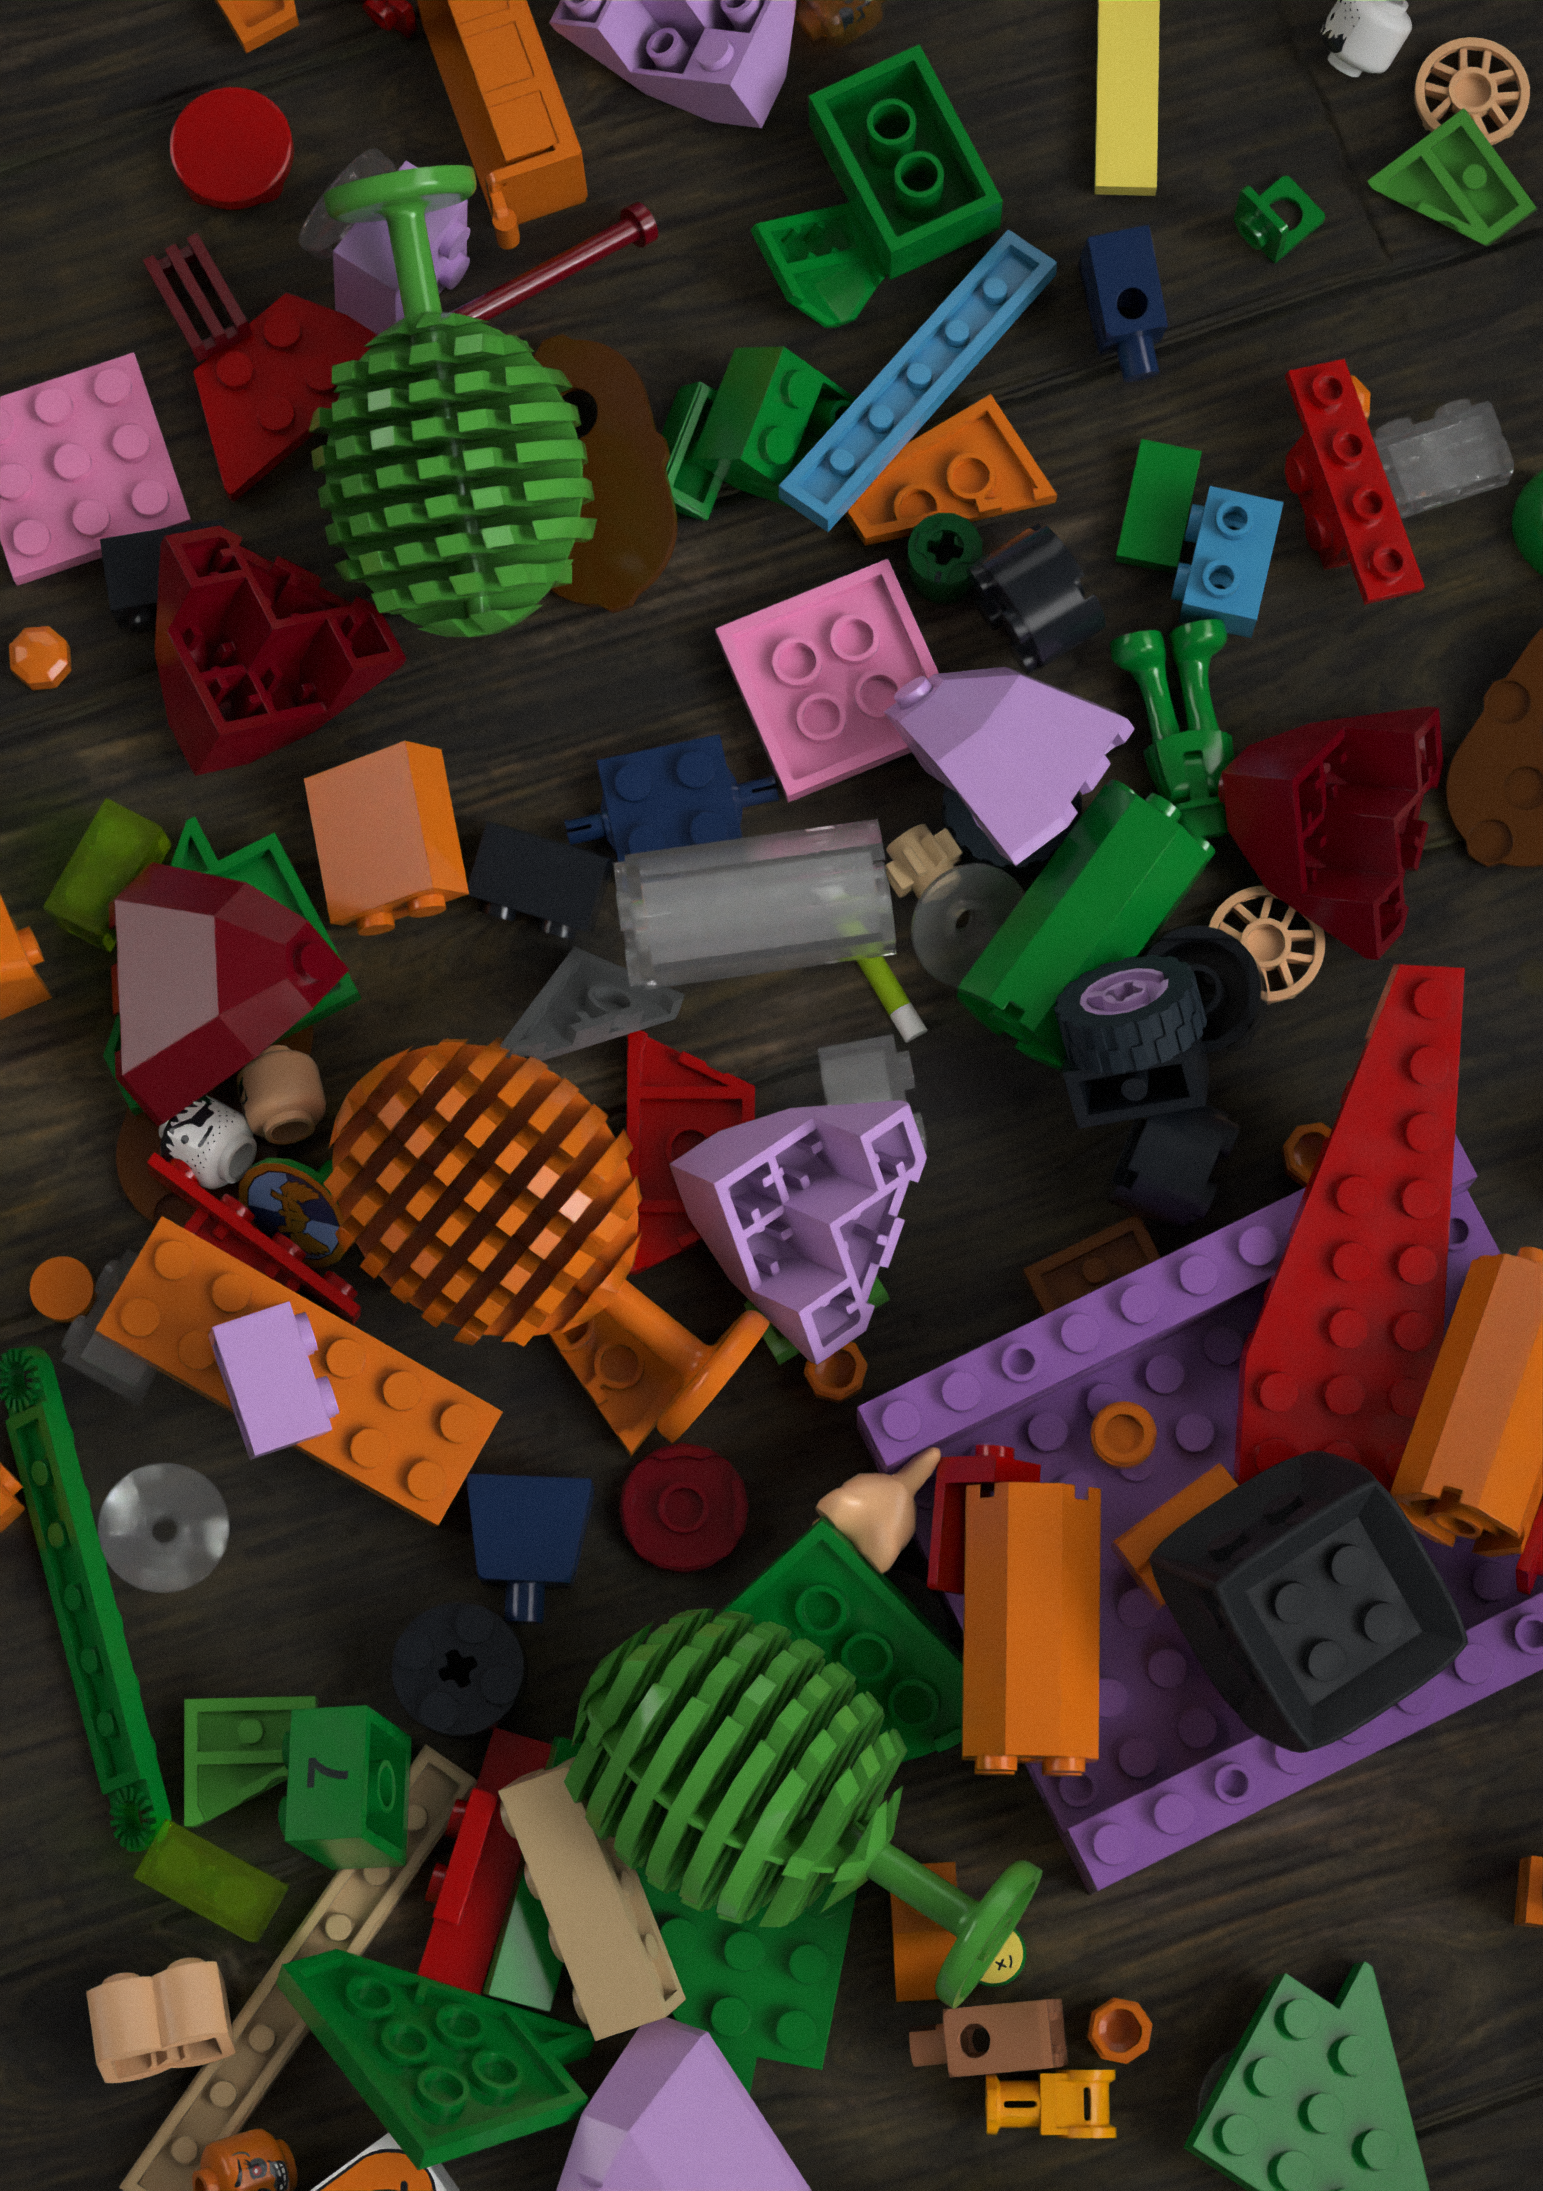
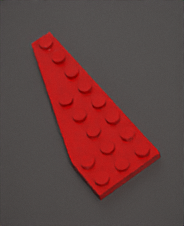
M1393 964L1364 1038L1367 1041L1352 1079L1348 1080L1339 1102L1342 1105L1330 1136L1324 1140L1288 1232L1290 1238L1275 1276L1271 1275L1263 1296L1265 1301L1253 1332H1249L1241 1352L1234 1481L1238 1486L1284 1460L1310 1451H1323L1363 1465L1372 1472L1389 1493L1391 1491L1443 1344L1465 968Z

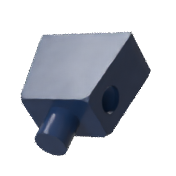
M1149 225L1087 237L1078 261V267L1099 353L1110 354L1117 352L1124 382L1144 380L1158 375L1160 372L1154 344L1161 341L1168 324ZM1118 310H1129L1136 315L1137 319H1127Z
M468 1473L467 1489L478 1579L482 1585L506 1586L504 1615L506 1623L542 1625L545 1588L572 1589L574 1586L594 1498L592 1479Z

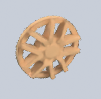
M1467 37L1455 39L1441 45L1425 59L1415 82L1414 99L1417 112L1423 121L1422 126L1426 130L1429 129L1433 132L1441 126L1438 120L1447 112L1452 111L1456 114L1465 108L1489 143L1494 145L1511 137L1522 122L1529 105L1530 85L1524 67L1511 51L1491 40ZM1467 50L1483 52L1481 68L1468 67ZM1458 52V70L1439 62L1449 54ZM1491 55L1502 60L1509 69L1490 74ZM1429 73H1432L1449 82V86L1443 87L1428 82L1425 83ZM1512 81L1517 82L1519 91L1498 92V85ZM1425 96L1442 101V103L1434 111L1430 112ZM1518 105V108L1509 121L1500 106ZM1489 115L1499 127V130L1489 134L1481 118Z
M1254 886L1236 892L1226 899L1214 913L1209 927L1222 930L1234 937L1251 953L1263 972L1267 985V1005H1270L1271 1003L1293 999L1313 981L1323 962L1325 935L1321 927L1305 916L1303 917L1309 922L1311 930H1288V926L1296 912L1290 906L1282 922L1268 918L1273 898H1279L1270 893L1265 886ZM1258 897L1265 898L1259 919L1240 903ZM1230 911L1234 912L1247 924L1243 933L1223 922L1227 913ZM1298 941H1314V954L1308 955L1290 951L1291 944ZM1287 963L1309 966L1306 974L1294 984ZM1277 969L1285 989L1270 992L1266 971Z

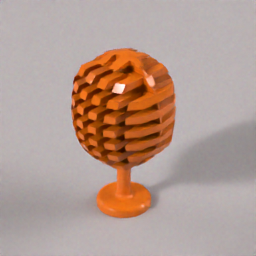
M497 1037L488 1046L466 1044L469 1039L447 1038L443 1039L438 1045H428L408 1052L412 1048L411 1046L380 1062L363 1076L347 1094L336 1116L328 1148L330 1149L334 1145L332 1157L333 1172L323 1184L331 1192L333 1205L338 1202L344 1222L340 1225L335 1235L344 1253L356 1242L365 1257L360 1265L364 1271L374 1279L379 1275L392 1288L390 1292L404 1304L409 1302L424 1311L421 1317L435 1328L442 1321L460 1327V1331L452 1341L471 1346L484 1334L504 1336L501 1342H516L524 1347L533 1335H543L561 1329L558 1333L559 1335L587 1322L597 1313L603 1311L682 1376L683 1384L667 1403L657 1420L659 1433L669 1442L674 1443L697 1419L739 1368L765 1333L770 1321L758 1311H746L733 1322L714 1345H707L626 1280L634 1264L641 1237L640 1233L636 1238L639 1220L637 1206L642 1201L643 1196L640 1194L638 1178L636 1176L633 1180L626 1159L633 1146L625 1130L623 1129L615 1138L605 1122L609 1116L595 1104L591 1105L579 1092L580 1089L565 1077L562 1079L559 1075L547 1069L549 1066L540 1059L532 1056L528 1059L516 1054H512L510 1059L507 1058L506 1055L510 1050L500 1047L504 1040L503 1038Z

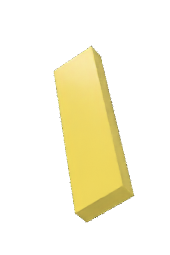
M1098 0L1094 195L1156 196L1160 0Z

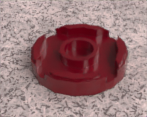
M686 1443L658 1448L638 1463L623 1484L619 1507L624 1534L638 1555L662 1571L681 1574L711 1569L731 1555L745 1533L749 1511L743 1480L729 1461L708 1447Z

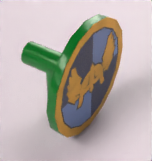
M268 1157L253 1164L239 1184V1202L255 1215L251 1225L270 1239L276 1232L289 1238L307 1254L302 1263L308 1267L324 1268L338 1262L345 1253L335 1233L344 1220L339 1203L337 1202L333 1205L331 1192L323 1184L333 1172L332 1160L326 1161L315 1171L311 1167L289 1158Z

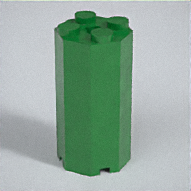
M1111 779L1108 784L1102 787L959 984L956 999L984 1027L1000 1037L1004 1031L1018 1040L1014 1048L1027 1057L1060 1071L1064 1065L1066 1049L1054 1009L1057 1006L1055 1002L1057 996L1064 992V987L1070 982L1076 981L1080 978V975L1087 971L1099 968L1100 965L1121 961L1128 957H1142L1202 874L1207 863L1215 854V849L1204 838L1192 831L1186 830L1177 823L1182 814L1171 802L1155 793H1150L1146 800H1144L1125 784Z

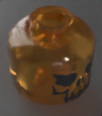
M800 0L802 5L795 9V17L811 41H815L822 36L831 46L843 48L879 25L883 17L882 4L887 0Z

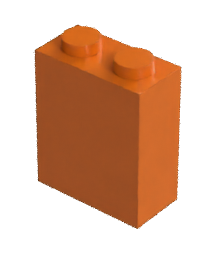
M402 741L304 778L330 924L357 928L358 934L362 936L378 935L393 930L395 928L394 921L406 916L421 918L440 914L447 909L445 902L469 894L442 749Z

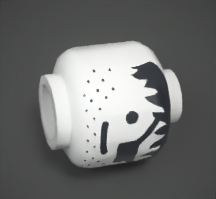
M1337 0L1320 30L1322 41L1331 52L1328 56L1330 64L1351 77H1359L1362 71L1367 73L1385 72L1412 30V22L1406 12L1409 6L1407 1Z
M205 1095L159 1126L161 1157L167 1162L174 1158L184 1161L192 1169L199 1185L213 1190L228 1183L238 1182L251 1167L256 1156L257 1143L253 1138V1132L250 1130L244 1115Z

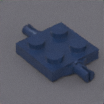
M720 734L597 760L603 789L601 813L571 820L566 819L564 821L569 844L572 846L573 844L607 837L609 845L617 855L623 885L626 886L746 860L747 855L740 828L742 808L773 801L778 802L779 797L774 775L737 784L735 777L726 765Z

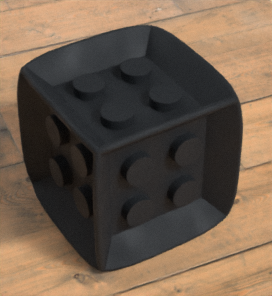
M1310 1451L1284 1460L1264 1470L1178 1527L1158 1545L1149 1557L1154 1578L1170 1612L1215 1688L1251 1731L1275 1745L1292 1752H1309L1332 1744L1356 1731L1438 1675L1457 1658L1468 1644L1465 1627L1457 1606L1403 1510L1371 1471L1359 1463L1323 1451Z

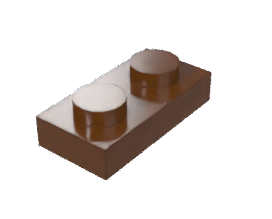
M1136 1214L1024 1268L1022 1274L1044 1316L1161 1257L1140 1216Z

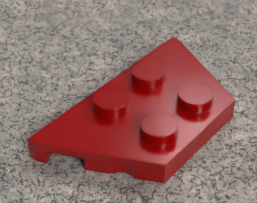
M286 292L249 323L253 335L210 356L193 371L224 489L232 502H235L315 434L308 433L313 412L319 407L332 409V403L336 402L340 393H334L338 385L331 384L332 366L351 360L359 361L370 349L364 346L377 336L376 333L346 314Z
M642 1030L628 1034L627 1136L633 1146L632 1151L627 1156V1161L633 1180L636 1176L638 1178L640 1194L643 1196L642 1201L637 1206L639 1220L636 1238L640 1233L641 1237L634 1264L628 1275H637L704 1242L687 1215L669 1164L718 1131L755 1120L754 1085L729 1073L723 1074L707 1066L705 1061L685 1051L680 1053L648 1037V1033Z

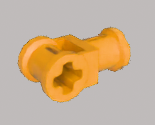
M1056 2070V2073H1038V2080H999L996 2074H986V2134L997 2135L1000 2128H1039L1040 2135H1057V2138H1117V2127L1110 2124L1109 2083L1116 2080V2070ZM1086 2087L1088 2089V2120L1084 2118V2088ZM1034 2101L1035 2106L1004 2107V2102Z

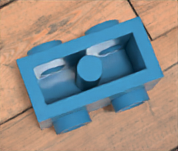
M1210 486L1205 506L1192 504L1184 541L1196 543L1191 565L1179 562L1171 595L1172 600L1183 602L1178 622L1187 624L1206 619H1220L1224 621L1227 633L1252 638L1284 502Z

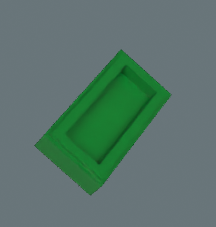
M1141 439L1115 562L1176 574L1202 451Z

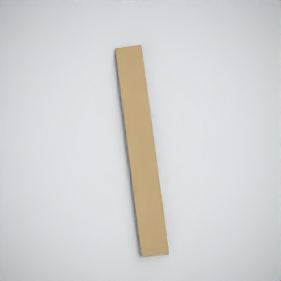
M425 1744L410 1766L406 1866L339 1869L233 2021L232 2031L236 2053L202 2066L119 2186L120 2189L123 2191H193L192 2176L194 2171L200 2170L201 2155L206 2145L212 2141L240 2133L310 2031V2028L276 1985L281 1965L334 1949L362 1956L444 1837L456 1799L469 1801L472 1788L476 1787L478 1780Z

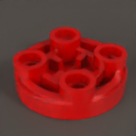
M225 87L200 95L183 109L171 132L170 155L176 175L193 201L219 209L237 210L249 208L259 203L272 202L281 195L284 182L293 164L294 142L287 119L273 101L261 93L250 89Z

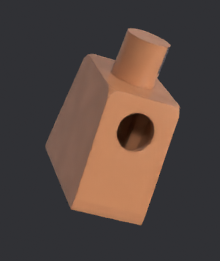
M1062 1998L943 2009V2023L911 2026L909 2030L910 2053L914 2067L947 2064L950 2078L1048 2069L1069 2065ZM985 2028L990 2036L988 2051L977 2052L974 2048L972 2036L975 2029Z

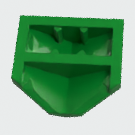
M850 203L756 223L750 230L786 300L825 328H837L853 322L887 274Z

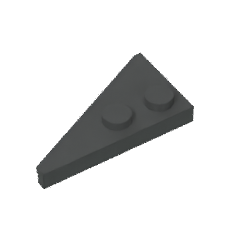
M574 946L503 1040L500 1047L510 1050L505 1056L509 1059L512 1054H516L528 1059L532 1056L544 1061L674 1020L678 1016L685 994Z

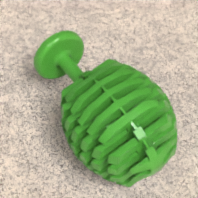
M464 165L421 167L375 175L337 186L323 195L326 211L336 221L363 223L386 220L404 318L385 329L364 347L370 349L359 361L351 360L332 366L331 384L338 385L334 393H340L339 398L336 402L332 403V409L319 407L313 412L308 432L329 435L327 445L311 451L314 470L326 474V485L317 490L321 508L331 512L334 523L325 527L328 544L332 547L344 548L350 560H343L334 564L345 582L366 583L374 592L371 595L379 613L401 615L405 619L424 627L419 628V630L445 637H483L498 634L519 624L539 609L542 605L536 604L551 588L572 584L571 564L574 559H568L575 542L586 543L593 538L597 522L595 518L580 517L582 505L595 499L592 481L583 478V465L588 463L585 443L578 439L575 430L576 427L581 425L578 407L564 402L560 393L573 388L564 373L559 369L543 367L532 356L531 352L535 351L529 347L527 341L521 340L515 335H506L501 330L483 324L490 321L457 313H442L425 222V213L456 205L474 194L477 184L474 168Z
M694 1609L680 1612L670 1618L668 1624H662L649 1636L646 1644L642 1645L653 1624L651 1622L600 1660L581 1696L571 1747L582 1740L585 1732L586 1738L564 1783L574 1803H580L586 1795L587 1800H589L585 1814L587 1823L602 1840H607L609 1835L611 1838L616 1837L613 1849L617 1851L615 1855L633 1870H636L637 1866L643 1868L647 1865L645 1875L648 1878L646 1881L666 1894L669 1891L674 1892L681 1887L679 1896L683 1898L680 1902L698 1911L704 1912L705 1909L709 1910L718 1904L716 1913L719 1915L717 1918L734 1923H743L744 1920H750L758 1913L761 1906L765 1907L772 1900L758 1927H783L788 1925L789 1921H794L803 1913L806 1907L811 1906L817 1900L827 1884L837 1882L821 1913L871 1879L957 1938L940 1969L935 1983V1992L937 1997L952 2009L957 2008L967 1998L989 1969L1021 1919L1038 1887L1043 1871L1029 1861L1018 1860L1012 1863L999 1876L983 1899L978 1901L890 1844L894 1835L903 1785L894 1792L888 1805L887 1800L881 1806L880 1804L884 1798L885 1791L908 1750L896 1728H892L889 1735L886 1731L877 1738L885 1718L884 1709L868 1691H866L865 1695L861 1692L854 1697L857 1686L854 1683L856 1680L855 1676L838 1661L836 1665L832 1662L824 1667L825 1659L822 1657L825 1652L806 1638L804 1640L798 1639L791 1643L792 1639L789 1638L791 1631L771 1621L768 1623L762 1622L756 1626V1623H752L755 1618L754 1616L731 1610L716 1616L712 1624L708 1622L715 1609Z

